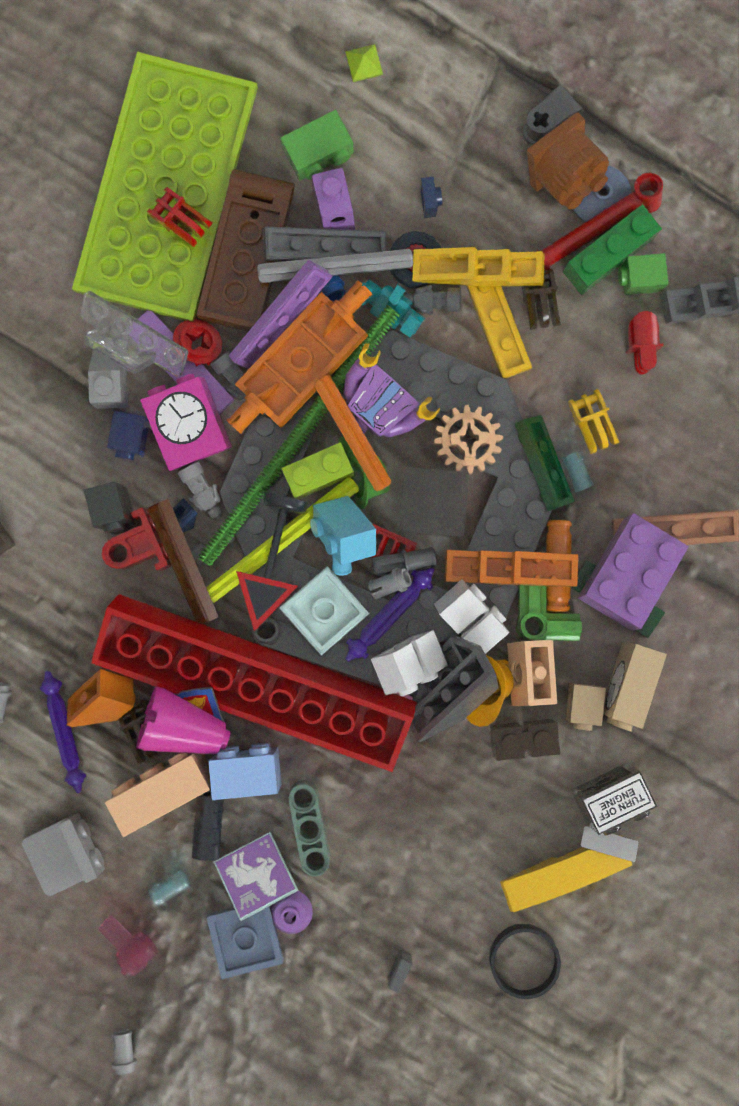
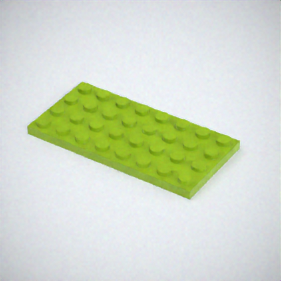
M137 52L72 286L74 292L145 311L149 310L167 317L193 322L196 318L232 170L237 167L258 89L256 82ZM165 187L170 188L180 197H184L187 204L213 222L208 229L185 213L186 216L204 230L205 234L202 238L196 237L179 223L177 224L197 241L195 247H192L171 230L170 232L167 231L163 225L147 213L148 209L152 210L156 206L155 200L163 197ZM172 200L169 206L173 208L177 202ZM164 210L160 216L165 218L168 212Z

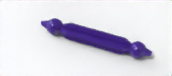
M432 567L425 571L417 572L414 570L411 573L413 576L411 586L405 592L399 591L362 630L359 639L352 640L349 638L346 643L349 646L345 659L348 662L355 658L363 657L366 659L369 656L367 646L377 643L418 599L420 590H431L434 587L431 584V577L435 571Z
M46 671L40 690L48 695L47 707L62 764L68 771L64 781L72 786L76 793L82 792V783L86 778V773L78 768L79 756L70 726H67L66 706L64 699L58 693L62 682L53 677L50 671Z

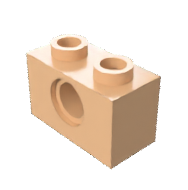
M553 640L507 643L509 669L514 679V687L510 693L511 706L557 704Z

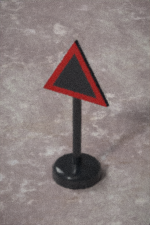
M265 492L264 503L280 511L264 576L259 577L236 571L254 631L298 587L272 580L271 577L287 512L304 514L307 510L308 502Z

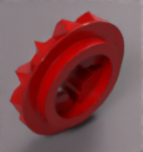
M194 319L193 322L186 320L180 323L174 331L172 342L174 343L175 353H179L183 357V362L190 361L195 363L196 367L200 364H207L209 366L212 361L218 359L222 350V339L219 332L211 324L198 319ZM202 336L201 347L199 346L194 350L191 349L192 341L195 342Z

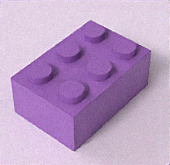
M633 513L623 519L579 594L578 599L631 631L642 629L689 546Z

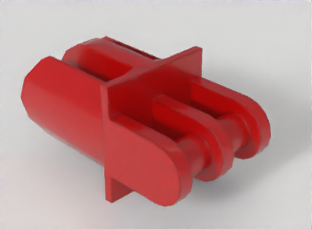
M165 187L163 197L161 199L157 198L155 200L156 206L152 210L148 209L147 213L163 225L167 231L170 232L171 230L192 247H195L197 241L177 224L179 223L196 237L202 238L205 234L204 230L186 216L185 213L208 229L213 222L187 204L184 197H180L170 188ZM172 200H175L177 203L172 208L169 204ZM164 210L167 211V216L162 218L160 215Z
M650 311L638 313L628 324L629 349L626 351V354L634 353V368L640 375L648 373L656 366V352L664 346V343L660 344L657 317Z

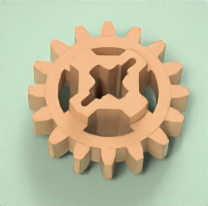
M465 405L463 413L453 408V418L444 415L441 419L446 426L436 427L435 432L440 434L441 437L434 439V445L442 447L436 455L437 457L444 455L447 457L444 463L445 467L452 463L455 464V473H459L462 467L466 468L468 475L473 473L474 467L483 472L485 470V461L491 465L495 462L491 454L501 453L502 449L495 445L503 440L502 435L495 434L500 424H491L489 422L493 416L492 413L487 414L485 417L482 416V407H478L475 413L470 411L469 405ZM461 421V429L457 433L448 435L450 428L455 423ZM474 421L480 423L487 432H481L474 425ZM467 427L470 438L476 439L471 445L470 450L466 442H461L460 440L465 436ZM488 446L486 453L479 459H476V450L479 447ZM449 448L457 449L462 454V459L456 457Z

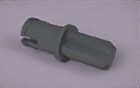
M433 547L409 552L402 549L398 554L379 556L372 559V568L377 576L390 574L397 567L400 569L405 568L408 573L410 570L436 567V555Z

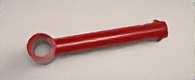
M651 172L640 175L634 183V191L542 249L541 251L545 255L544 271H548L550 266L557 263L560 259L568 256L618 224L642 204L649 213L659 209L662 204L663 181L661 177ZM653 191L654 194L647 196L642 194V192Z

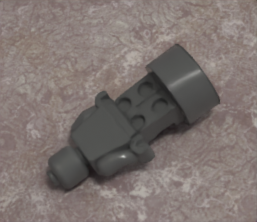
M429 284L428 286L416 288L414 296L412 293L404 294L406 298L414 303L415 310L420 313L433 315V309L461 312V287H448V290L433 291V284Z
M229 350L213 362L211 367L218 375L222 374L230 384V388L226 389L227 392L240 401L245 399L246 395L235 383L244 373L229 357L231 353Z

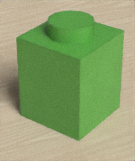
M665 253L628 256L622 267L618 269V282L620 286H624V295L661 292L668 285Z

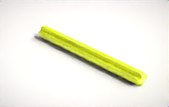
M347 477L313 505L345 496L350 498L358 492L359 487L351 477ZM313 505L307 508L304 514L298 515L284 526L278 553L311 528L310 520L313 519ZM273 536L206 587L213 603L240 584L236 571L252 574L267 563Z

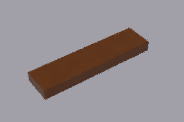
M169 499L148 507L149 514L195 621L205 623L218 618V614Z

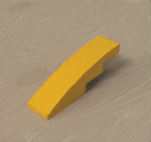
M475 247L414 249L412 281L470 286H543L545 255L543 251L511 252L509 249L477 250Z
M580 847L559 858L551 857L500 881L510 912H516L604 879L632 866V862Z

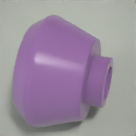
M297 891L271 905L272 919L275 927L281 932L287 934L299 933L309 925L312 919L313 909L311 902L306 895Z

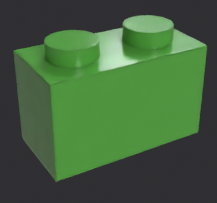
M337 110L280 138L282 149L299 181L304 178L312 179V175L322 173L324 168L332 164L338 166L350 159L351 154L354 153L353 141Z

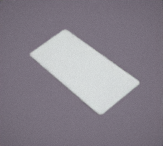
M585 826L581 847L635 862L639 842L604 831L599 833L597 829Z

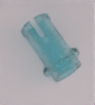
M580 451L562 457L564 462L562 467L566 466L575 488V493L594 485L583 461L585 455L581 456Z
M179 870L178 873L159 884L154 882L152 884L153 887L148 892L157 907L161 904L166 906L169 899L187 888L189 889L191 884L184 871Z

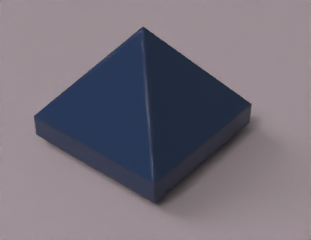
M183 498L173 508L182 532L193 529L198 513Z

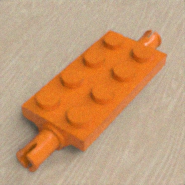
M357 280L339 301L335 300L334 302L321 292L235 383L246 395L244 397L246 400L226 421L242 434L260 413L262 415L265 413L282 428L317 391L314 387L316 381L323 376H331L368 337L367 333L353 320V314L372 296L369 289L365 285L362 286V283Z

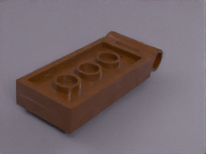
M237 169L232 170L196 314L199 320L249 332L266 311L273 282H259L257 267L259 264L277 261H264L262 230L264 227L287 226L295 190L294 183Z

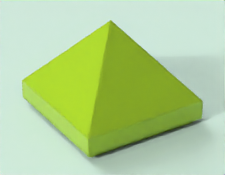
M375 44L345 51L353 82L383 75Z

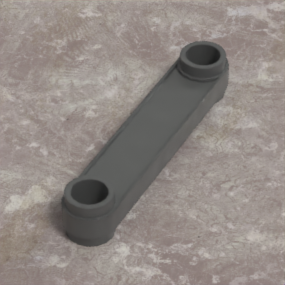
M267 618L255 631H252L256 644L383 689L371 661L377 654L367 651L369 656L366 659L361 657L348 662L345 657L348 653L349 645L338 641L326 653L320 656L296 627L271 618ZM265 628L275 631L274 636L269 639L259 637V633Z

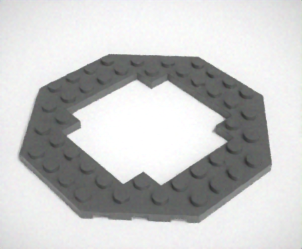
M393 330L385 333L386 336L382 335L383 339L379 338L381 342L377 341L379 345L375 344L376 349L373 347L374 352L370 350L371 355L368 354V356L374 357L380 350L381 354L377 365L420 404L427 397H432L433 399L426 407L429 411H436L440 407L439 413L435 416L436 419L442 421L441 419L444 415L453 418V408L463 413L465 405H469L470 411L475 413L478 407H482L481 415L484 417L492 413L493 416L489 422L491 424H500L495 434L502 435L503 440L495 445L502 449L501 453H492L491 455L494 457L495 462L491 465L485 461V470L483 471V473L497 479L466 551L534 552L552 510H547L545 502L541 498V492L535 476L530 470L525 450L519 441L515 423L521 421L522 417L507 380ZM317 391L282 428L265 413L263 415L260 413L249 424L220 490V495L229 516V513H233L232 509L235 510L234 506L238 507L237 503H239V500H242L241 497L247 494L246 491H249V487L252 488L251 484L254 485L253 481H256L258 475H261L260 472H263L265 465H268L270 459H273L272 456H275L277 449L282 446V443L285 442L284 440H287L291 431H294L296 424L301 421V418L304 417L303 415L306 414L305 412H308V408L318 398L319 393ZM461 421L455 423L453 426L461 429ZM474 421V425L481 432H487L480 423ZM313 426L315 430L311 429L313 433L309 432L310 436L306 435L308 439L304 438L306 442L302 441L303 446L299 445L301 449L297 448L298 452L294 451L296 455L292 454L294 458L290 457L291 461L287 460L289 464L285 463L286 466L305 457L317 429L316 426ZM488 446L479 447L476 450V459H479L486 453ZM280 470L282 474L278 473L279 477L275 476L277 480H274L275 483L271 482L273 486H269L270 490H266L268 493L287 496L290 487L283 471ZM261 495L263 499H260L261 502H257L256 508H252L254 511H250L251 515L247 514L249 518L243 521L244 524H241L242 527H238L239 530L236 533L245 557L274 535L280 510L267 506L264 503L263 495ZM304 534L279 552L276 557L271 579L298 586L281 605L321 572L317 568L294 559ZM267 563L252 573V575L263 577ZM338 578L369 613L365 619L339 640V642L347 644L346 642L349 638L352 640L360 638L362 630L390 600L383 597L376 600L372 596V592ZM452 583L450 589L454 587L457 583ZM466 583V584L470 587V586L473 585L474 583ZM475 584L487 597L483 603L489 609L495 605L506 617L518 591V585ZM434 586L431 590H420L418 599L376 644L367 646V651L379 655L413 635L434 630L439 643L448 640L452 636L461 635V633L457 634L439 615L434 606V603L448 591ZM279 607L270 615L274 619L294 626Z

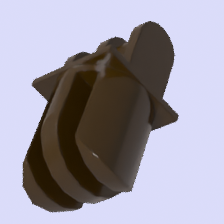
M552 268L544 273V282H549L548 288L536 286V289L529 290L528 286H522L523 302L526 301L530 330L537 328L534 302H536L540 327H549L550 319L547 299L549 301L553 326L561 325L556 298L558 286H556Z
M145 698L141 700V704L136 707L133 706L130 711L118 719L121 725L120 730L126 734L138 764L146 760L142 749L136 748L140 728L144 723L146 714L141 717L139 715L146 712L148 701ZM144 751L149 758L157 755V751Z

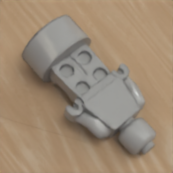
M197 461L177 474L183 484L186 483L194 494L189 500L200 511L209 509L208 514L211 519L217 520L222 514L219 506H215L220 502L217 485L209 486L203 474L205 470L200 462Z

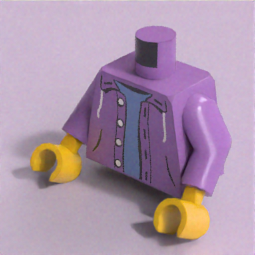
M365 344L359 358L346 374L343 398L363 433L369 429L378 437L384 435L390 438L410 432L425 420L434 419L439 413L440 407L436 411H429L426 407L433 398L427 397L420 404L377 365L381 351L379 350L376 356L370 357L366 354L370 344Z

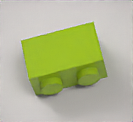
M341 442L282 468L293 496L298 500L343 481L347 477L354 476V471Z

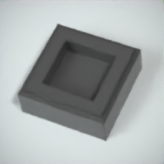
M402 950L401 952L399 951L387 977L389 989L397 993L400 992L412 966L411 954Z

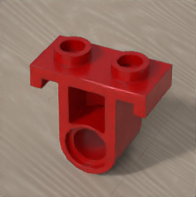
M143 507L131 512L134 519L142 521V525L111 538L102 547V559L111 568L129 569L156 556L159 560L158 563L154 564L157 571H163L172 567L149 511ZM123 545L127 549V557L124 561L117 562L113 555L116 547Z

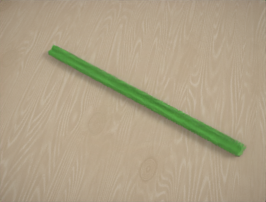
M386 305L384 311L379 314L380 317H377V320L374 321L375 323L367 330L368 337L344 361V364L341 365V368L339 367V370L336 371L337 373L332 377L339 392H343L342 388H344L346 374L359 358L363 346L367 343L370 344L366 354L371 355L370 350L374 352L372 348L376 349L375 344L379 345L377 341L381 342L379 338L383 339L382 335L386 336L384 332L388 333L386 329L390 330L389 325L393 327L391 323L395 324L394 319L397 321L396 316L400 317L389 305ZM320 395L317 396L318 398L315 399L313 405L308 408V412H305L306 414L303 415L304 417L301 418V421L296 424L294 431H291L287 440H284L285 442L282 443V446L277 449L275 456H272L273 459H270L268 465H265L263 472H260L261 475H258L256 481H253L254 485L251 484L252 488L249 487V491H246L247 494L241 497L242 500H239V503H237L238 507L234 506L235 510L232 509L233 513H229L230 516H227L229 520L225 519L226 523L222 522L224 526L220 525L221 529H217L219 533L215 532L216 535H213L214 539L210 538L212 542L208 541L209 545L206 544L207 548H203L204 551H200L202 555L198 554L199 560L208 566L213 565V562L216 561L215 559H218L217 556H220V553L223 552L222 549H225L224 546L230 543L229 540H232V537L235 536L234 534L239 530L238 527H242L243 521L249 518L247 514L251 515L250 511H254L252 508H256L257 502H261L260 499H263L261 495L264 496V492H268L266 489L270 490L269 486H273L271 482L275 483L274 480H277L275 476L279 477L278 473L282 474L280 470L286 466L285 463L289 464L287 460L291 461L290 457L294 458L292 454L296 455L294 451L298 452L297 448L301 449L299 445L303 446L302 441L306 442L304 438L308 439L306 435L310 436L309 432L313 433L311 429L315 430L313 426L317 427L316 423H320L318 419L322 421L321 416L325 417L323 413L327 414L325 410L328 411Z

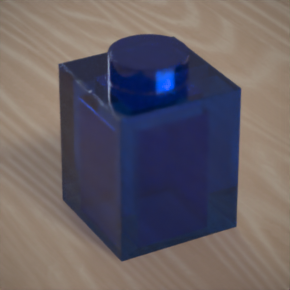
M114 411L107 448L116 452V458L134 461V456L144 457L150 426L148 418Z

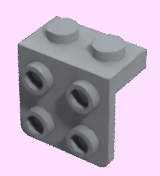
M79 812L26 837L22 842L26 855L47 896H52L83 880L87 883L96 879L105 870L102 854L98 848H95L90 837L89 826L81 818Z

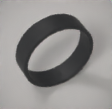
M531 924L510 926L495 938L490 949L489 963L493 977L498 986L510 996L518 999L540 997L554 986L559 977L561 969L559 951L552 938L537 926ZM522 932L535 933L545 938L551 944L555 957L553 970L547 980L538 987L528 990H519L506 985L495 972V956L500 945L508 937Z

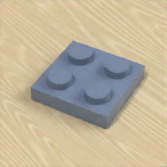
M271 906L242 921L239 919L234 907L207 915L206 918L221 979L284 963L277 929L272 918Z

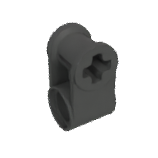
M563 86L557 87L528 113L527 123L523 128L525 141L533 145L577 112L581 114L583 109Z

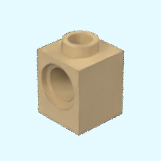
M569 682L565 720L574 723L573 728L592 731L593 725L602 726L606 688L597 685Z

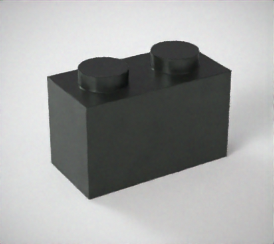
M114 481L83 490L94 528L104 530V533L110 532L112 535L128 531V525L136 523V519L131 514L133 508L126 486Z

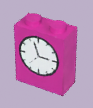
M194 373L178 378L176 380L178 385L166 389L165 385L147 391L149 397L140 400L169 471L177 470L232 448L205 377L198 376L195 378Z

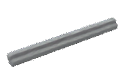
M410 249L309 259L328 270L332 276L404 269L413 266V254ZM308 259L259 264L257 267L259 282L292 280Z

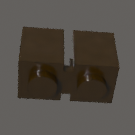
M553 719L525 721L524 728L528 731L524 732L518 722L490 725L492 753L496 761L525 758L526 751L531 757L560 755L557 722Z

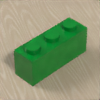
M642 204L571 259L564 268L563 273L582 296L622 265L628 256H633L654 240L662 228Z

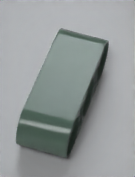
M301 780L293 785L289 794V805L300 863L306 874L320 876L327 871L330 863V849L316 785L311 781ZM300 789H307L312 794V800L309 803L302 804L296 800L295 793ZM311 820L318 825L319 829L315 834L308 835L302 831L301 824ZM312 852H318L323 855L325 860L322 864L316 866L308 862L307 856Z

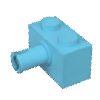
M349 496L313 505V519L310 520L313 535L316 538L319 537L323 542L329 555L332 554V571H334V574L348 575L352 572L351 562L376 555V528Z

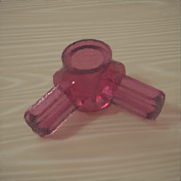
M113 916L107 917L98 928L118 949L115 959L122 968L120 972L124 976L126 974L133 977L136 976L158 954L156 945L147 935L141 932H135L131 935Z

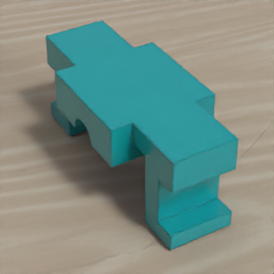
M370 279L366 283H362V286L365 285L372 293V296L362 304L370 303L373 305L370 310L371 314L375 317H380L379 314L384 311L386 305H389L400 315V317L396 316L397 321L394 319L395 324L391 323L393 325L391 328L395 330L400 324L402 327L399 331L409 338L412 334H416L425 317L410 308L413 302L403 295L406 291L398 284L395 289L389 285L381 288Z

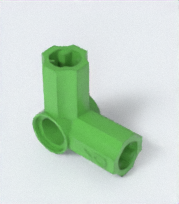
M518 585V620L515 627L520 638L526 641H580L582 633L580 614L546 613L547 586ZM529 618L535 619L539 624V630L535 635H530L525 629V623Z

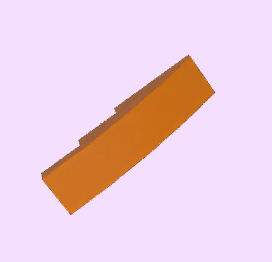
M446 550L444 582L458 583L463 579L465 583L577 587L578 554Z

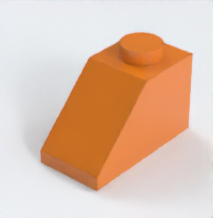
M103 669L98 670L68 698L67 726L78 727L117 721L134 706L136 700L134 679Z

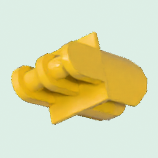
M598 389L593 390V394L589 396L586 394L581 395V399L577 401L573 399L568 400L570 410L576 422L574 424L575 426L579 425L590 454L597 452L596 444L603 450L608 448V440L612 445L619 443L607 413L610 409L606 407ZM594 403H597L600 409L596 413H594L591 406ZM585 408L587 416L581 418L579 409Z

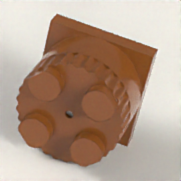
M578 112L527 149L530 185L536 192L545 187L562 206L564 205L568 209L577 208L590 192H598L608 181V177L605 175L609 166L608 157L585 134V119Z

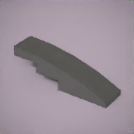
M733 277L723 282L699 284L694 288L669 290L661 293L660 297L666 325L739 313V277Z

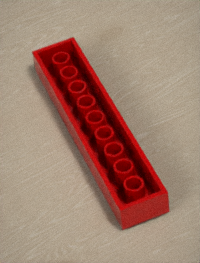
M118 594L106 608L91 661L92 664L155 687H163L175 694L189 689L212 687L219 709L224 712L393 772L414 718L417 703L394 693L385 695L384 690L121 594Z

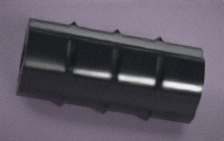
M205 792L196 797V807L194 810L192 858L201 861L218 860L220 853L224 799L212 800L211 792Z

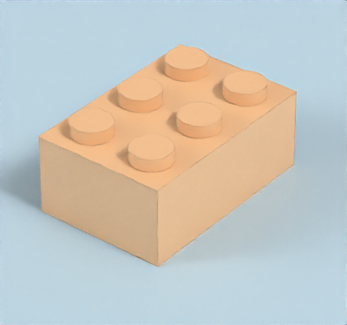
M178 752L168 759L169 765L164 767L163 763L160 762L139 775L140 781L136 782L133 777L110 791L113 796L105 804L123 837L211 789L209 763L204 754Z

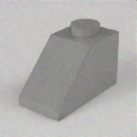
M125 345L94 346L88 370L89 403L97 409L128 407Z

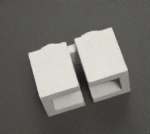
M462 579L434 603V606L439 615L457 634L461 633L463 639L480 645L486 654L509 633L503 624L507 619L495 605L489 609L483 603L487 597L475 584L469 587Z
M434 630L413 635L371 659L385 695L399 692L400 696L411 694L418 690V683L424 684L438 677L437 672L448 666Z

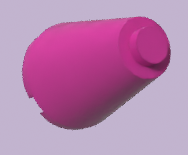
M156 686L154 688L145 712L144 723L140 728L136 748L143 751L217 754L220 749H226L230 738V731L226 730L225 722L163 687Z

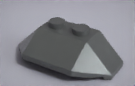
M452 636L441 646L448 666L437 672L438 677L424 684L418 683V690L410 694L413 697V701L417 702L414 718L410 726L417 742H422L462 722L499 688L496 673L480 645L458 636Z

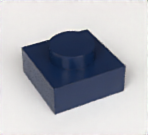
M434 176L421 178L420 193L424 218L436 217L438 206H442L441 187H435Z

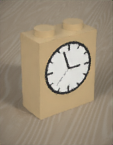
M622 642L605 694L603 715L608 717L607 723L628 731H632L633 726L643 729L667 654L638 644Z

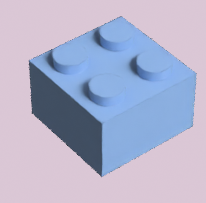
M270 743L252 744V748H249V750L239 751V746H227L225 750L220 749L209 760L212 800L278 794L282 785L278 747L271 748Z

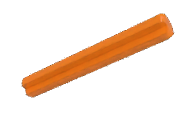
M331 376L321 377L316 381L314 387L374 490L381 491L391 484L390 477Z

